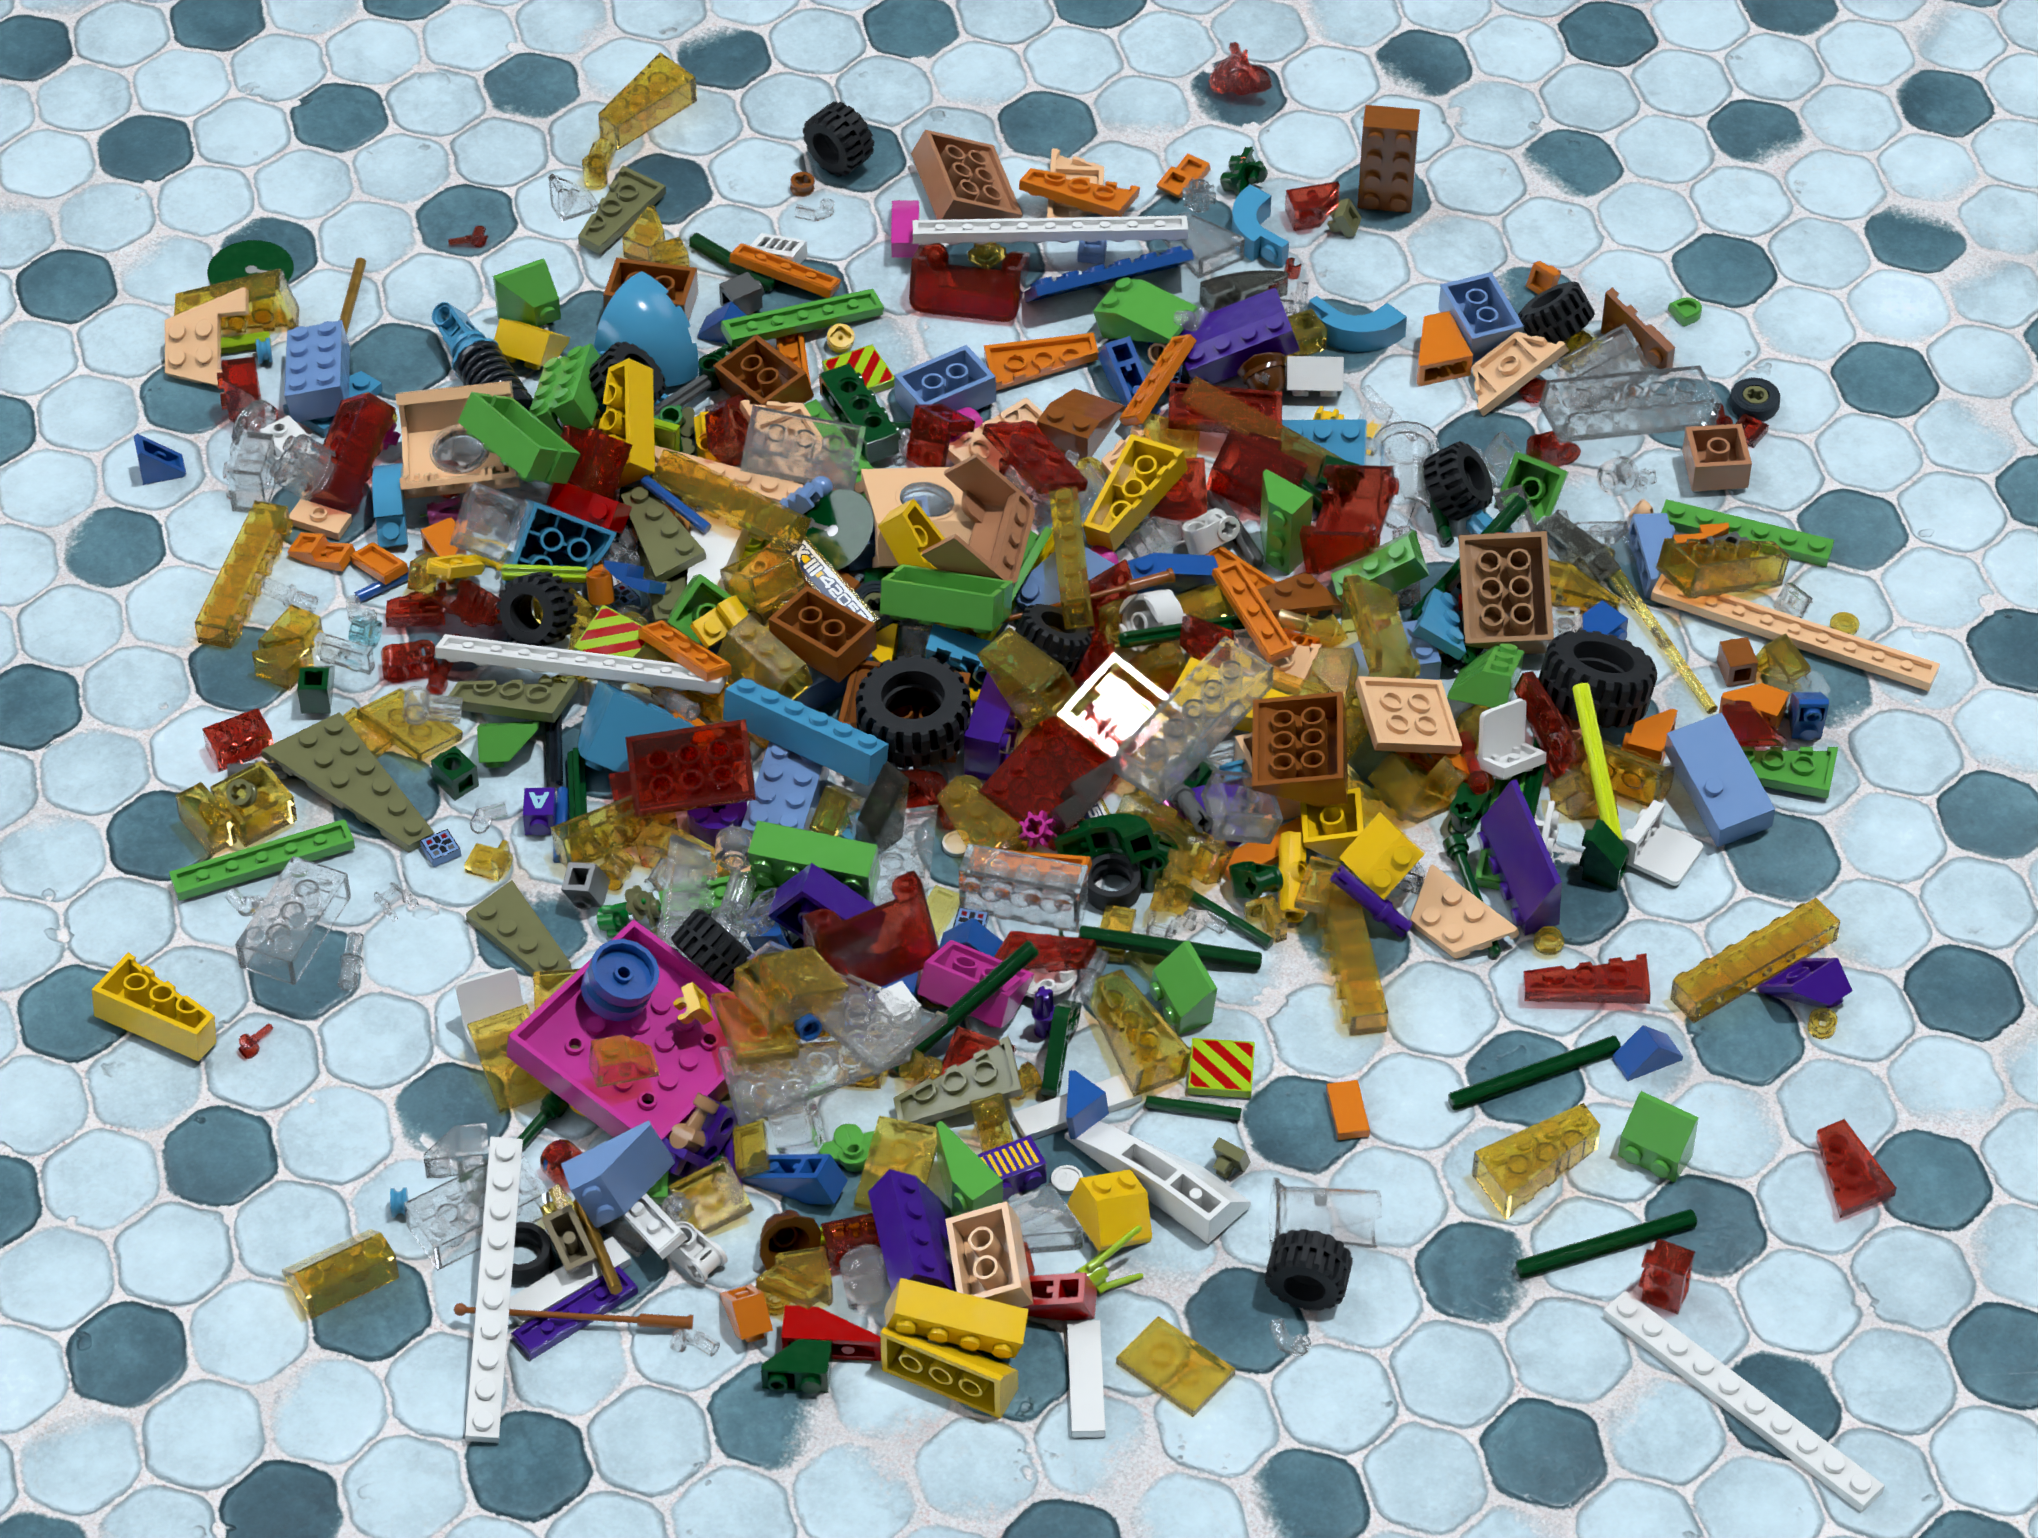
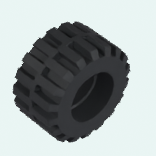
M829 103L804 124L803 139L807 145L808 152L811 153L812 158L821 168L826 169L832 175H848L869 159L874 152L873 135L868 128V124L858 112L854 111L851 106H846L845 103Z
M1566 282L1551 287L1534 297L1522 308L1518 317L1524 325V330L1528 336L1544 337L1547 342L1557 344L1558 341L1563 342L1584 329L1593 319L1595 311L1579 283Z
M628 342L614 343L590 367L589 380L592 382L590 385L602 402L608 368L628 358L653 369L654 403L663 396L664 390H666L665 377L661 373L660 367L655 363V360L646 351L634 344L630 345Z
M1462 441L1456 442L1426 457L1423 464L1426 488L1434 504L1443 515L1451 520L1459 521L1476 511L1487 508L1492 503L1493 484L1489 471L1482 458L1469 444H1465Z
M541 571L516 577L504 586L505 590H501L499 594L501 601L496 604V608L500 609V614H497V620L502 621L503 625L500 628L502 632L508 633L507 638L511 642L516 641L519 644L544 647L565 639V635H569L573 629L570 625L576 624L577 618L574 617V613L578 612V606H574L573 600H576L574 593L570 594L569 589L571 587L569 584H562L563 578L558 575L553 576L551 572L542 573ZM533 596L539 601L543 610L541 624L532 614L531 601Z
M1047 604L1029 605L1024 609L1011 638V647L1023 661L1039 670L1056 675H1072V673L1078 671L1092 641V633L1082 620L1066 610Z
M697 908L671 936L674 945L712 979L718 981L726 988H731L755 960L753 954L739 940L705 911Z
M1300 1229V1231L1289 1230L1287 1233L1278 1235V1239H1275L1273 1242L1265 1273L1266 1287L1270 1288L1269 1291L1272 1295L1278 1296V1300L1283 1303L1286 1302L1292 1307H1299L1304 1310L1315 1309L1317 1311L1324 1310V1308L1331 1309L1335 1307V1304H1340L1343 1301V1297H1345L1353 1257H1351L1350 1250L1344 1247V1243L1340 1240H1335L1329 1234L1308 1229Z

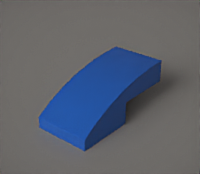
M604 560V567L622 583L639 591L665 595L667 583L644 579L645 567Z

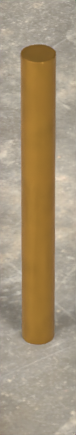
M361 257L355 260L339 319L343 322L346 335L366 265V260Z
M575 1199L573 1205L598 1259L597 1262L610 1293L613 1295L619 1294L623 1287L599 1230L595 1228Z

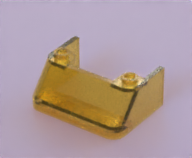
M1358 574L1344 575L1340 632L1341 634L1357 633L1369 670L1368 677L1416 679V676H1420V664L1418 658H1413L1398 613L1399 601L1397 595H1392L1390 589Z

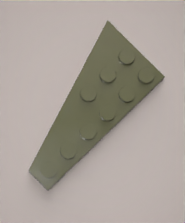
M340 712L262 749V757L269 762L273 760L282 766L283 771L290 776L296 775L307 783V787L342 810L348 809L362 823L368 822L380 830L382 836L408 853L421 847V839L435 834Z

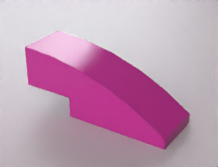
M892 200V258H919V243L913 244V220H919V200Z

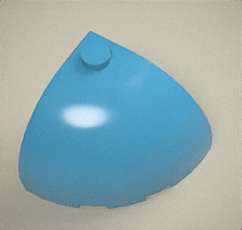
M641 271L625 281L609 301L597 328L594 348L602 356L616 342L622 343L624 341L630 345L634 344L646 351L655 360V363L660 367L661 373L665 377L664 383L666 387L686 383L698 376L699 369L697 344L692 343L688 330L691 325L681 306L676 307L666 295L669 291L657 280Z
M526 498L513 532L504 564L587 567L589 570L605 555L614 540L616 532ZM502 580V583H503L504 585H506L508 582H510V581H504V580Z
M599 680L583 719L578 751L587 760V766L599 771L606 767L624 774L651 773L665 767L681 754L687 746L696 726L680 717L675 718L669 711L650 702L646 706V703L633 694Z

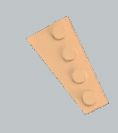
M1025 397L1002 411L998 416L987 420L978 428L967 432L953 443L947 444L940 452L955 465L978 453L999 471L1037 428V420L1043 412Z

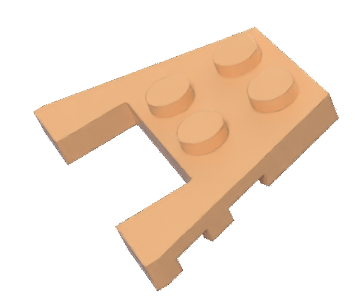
M246 287L234 290L165 320V373L169 377L199 384L205 383L220 389L235 390L242 394H250L249 369L247 367L221 369V317L249 315V290Z

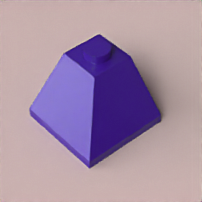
M1802 958L1757 986L1759 993L1812 1006H1826V1008H1832L1841 1004L1844 1001L1843 997L1853 991L1838 958Z

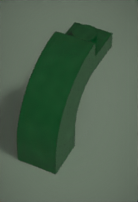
M1116 813L1092 817L1077 822L1078 828L1060 834L1057 838H1052L1057 854L1089 856L1092 858L1107 853H1120L1125 855L1131 864L1160 854L1150 824L1143 817L1134 814Z

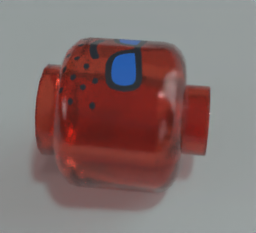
M567 1139L553 1141L542 1152L540 1167L553 1183L560 1187H568L569 1185L561 1164L583 1152Z

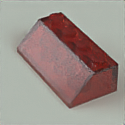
M370 392L341 400L300 499L339 511L357 507L363 498L362 490L365 482L373 474L372 466L375 458L379 456L384 447L382 441L385 434L394 423V418L392 417L396 408Z

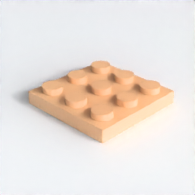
M1357 677L1355 688L1375 751L1459 754L1462 743L1442 680Z

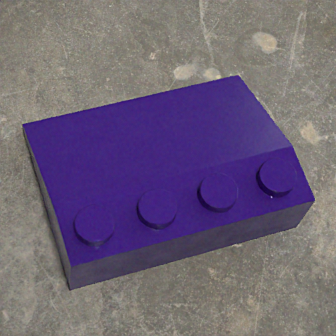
M1276 287L1190 320L1178 335L1191 334L1197 340L1184 360L1195 391L1236 376L1241 365L1255 354L1278 352L1287 356L1300 351Z
M1515 779L1509 782L1482 817L1480 832L1477 833V838L1482 850H1488L1490 855L1488 863L1492 874H1498L1501 880L1499 888L1504 901L1509 900L1513 909L1510 910L1515 926H1521L1524 935L1527 936L1559 925L1562 881L1518 781Z
M889 1169L868 1191L891 1292H893L900 1278L956 1291L945 1220L952 1216L950 1208L917 1176Z

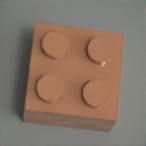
M1742 424L1685 427L1682 452L1692 491L1742 489L1749 487L1752 462Z

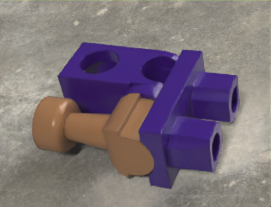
M699 1092L693 1100V1104L697 1108L686 1123L674 1125L671 1128L670 1139L666 1137L663 1139V1143L675 1161V1164L668 1171L677 1176L680 1175L693 1183L702 1168L710 1172L715 1165L712 1160L719 1155L741 1117L734 1110Z

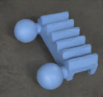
M825 476L815 477L811 483H805L802 488L799 487L794 493L791 492L786 498H782L778 504L775 503L770 509L767 508L755 521L757 531L766 539L815 506L814 502L825 497L830 491H833L831 480Z

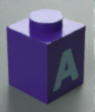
M555 787L524 788L523 822L525 835H554L556 820Z

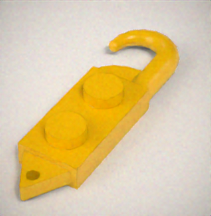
M456 554L428 558L426 573L435 574L436 578L443 581H453V578L469 579L470 576L482 575L485 565L495 567L497 571H501L504 564L500 560L488 555Z

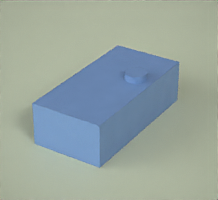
M1722 712L1667 733L1665 753L1717 848L1772 827L1775 807Z

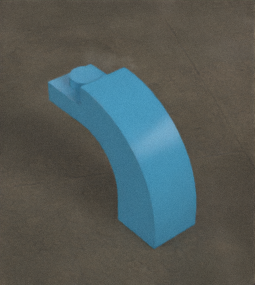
M1249 184L1237 196L1233 204L1231 231L1233 242L1237 249L1252 262L1260 256L1282 268L1288 262L1289 241L1261 226L1271 216L1272 195Z
M1317 295L1309 300L1308 321L1314 327L1320 329L1319 340L1336 349L1350 352H1372L1392 346L1406 337L1407 316L1389 303L1366 315H1348L1336 310Z
M403 463L378 465L373 468L374 518H376L378 545L382 548L409 545L405 494L400 486V478L403 476Z

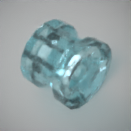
M356 615L350 625L349 642L355 645L363 643L367 648L374 649L381 638L382 623L375 619L368 621L364 616Z

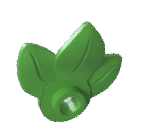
M846 1123L836 1128L834 1140L820 1143L817 1148L819 1154H831L835 1162L840 1161L846 1170L856 1172L868 1166L871 1152L881 1145V1136L878 1131H870L863 1134L857 1125Z

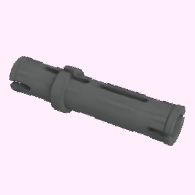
M1175 776L1176 782L1170 777L1165 783V790L1173 799V805L1183 811L1197 832L1203 833L1200 826L1203 827L1205 832H1208L1213 826V820L1196 800L1195 792L1186 786L1180 777Z

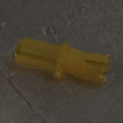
M1284 608L1280 609L1277 621L1281 627L1301 632L1300 636L1307 634L1327 641L1332 640L1335 632L1334 624L1311 618L1308 613L1305 616L1284 610Z

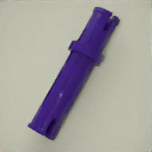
M1343 865L1337 868L1340 871L1339 873L1334 871L1330 881L1368 910L1376 922L1384 923L1398 937L1405 935L1403 929L1406 932L1409 931L1412 922L1394 909L1391 901L1388 899L1383 900Z

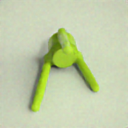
M1138 1225L1109 1249L1101 1251L1090 1262L1075 1270V1273L1086 1272L1097 1288L1099 1295L1108 1289L1142 1279L1144 1277L1143 1273H1137L1106 1282V1278L1109 1277V1271L1103 1263L1142 1230L1141 1226Z

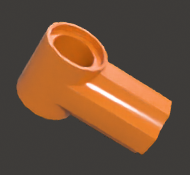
M599 561L586 573L588 600L590 604L597 606L607 605L615 601L613 576L604 567L603 561Z

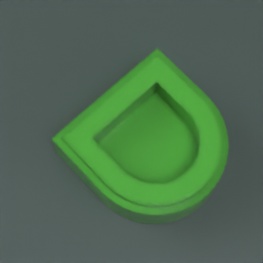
M1685 297L1669 303L1668 311L1685 327L1700 319L1702 305L1696 299Z

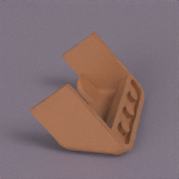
M976 453L944 471V476L963 491L961 500L962 510L966 516L975 522L969 545L957 534H954L923 550L921 556L938 570L1013 581L1014 584L1018 580L1034 519V505L1027 495Z

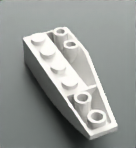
M1101 1121L1097 1122L1076 1139H1070L1069 1132L1065 1134L1066 1140L1108 1171L1117 1172L1131 1169L1146 1189L1150 1202L1207 1244L1214 1240L1251 1206V1201L1204 1167Z

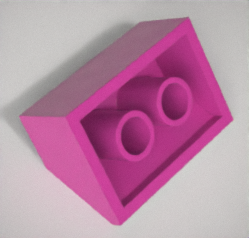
M950 940L925 961L917 994L926 997L932 1003L950 1007L998 966L1002 960ZM1024 969L1020 970L968 1016L982 1020L987 1026L1002 1028L1015 1016L1033 980L1034 973Z

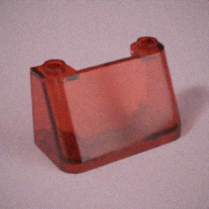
M933 243L931 245L920 244L911 261L910 305L914 310L921 313L1009 322L1017 316L1030 266L1031 252L1012 251L1004 257L1001 270L949 265L948 251L941 243Z
M1325 465L1323 478L1327 480L1328 490H1322L1323 507L1315 528L1314 526L1303 525L1299 534L1307 574L1321 575L1370 555L1374 552L1375 548H1379L1380 534L1394 495L1399 493V479L1394 476L1393 466Z
M914 870L894 879L892 882L894 900L842 921L834 911L829 909L815 910L802 916L805 966L830 1000L846 1002L923 970L925 961L939 950L923 883Z

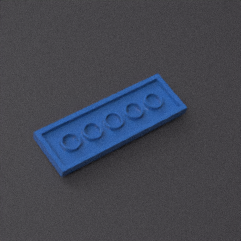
M1177 246L1159 253L1160 256H1157L1156 252L1141 255L1140 258L1134 259L1132 263L1130 258L1115 261L1114 264L1108 265L1106 269L1104 264L1096 265L1082 271L1081 275H1079L1078 270L1071 271L1057 277L1055 281L1052 280V276L1038 279L1030 284L1031 288L1023 292L1025 302L1028 303L1116 282L1120 278H1133L1180 267L1194 259L1192 248L1183 250L1182 246Z

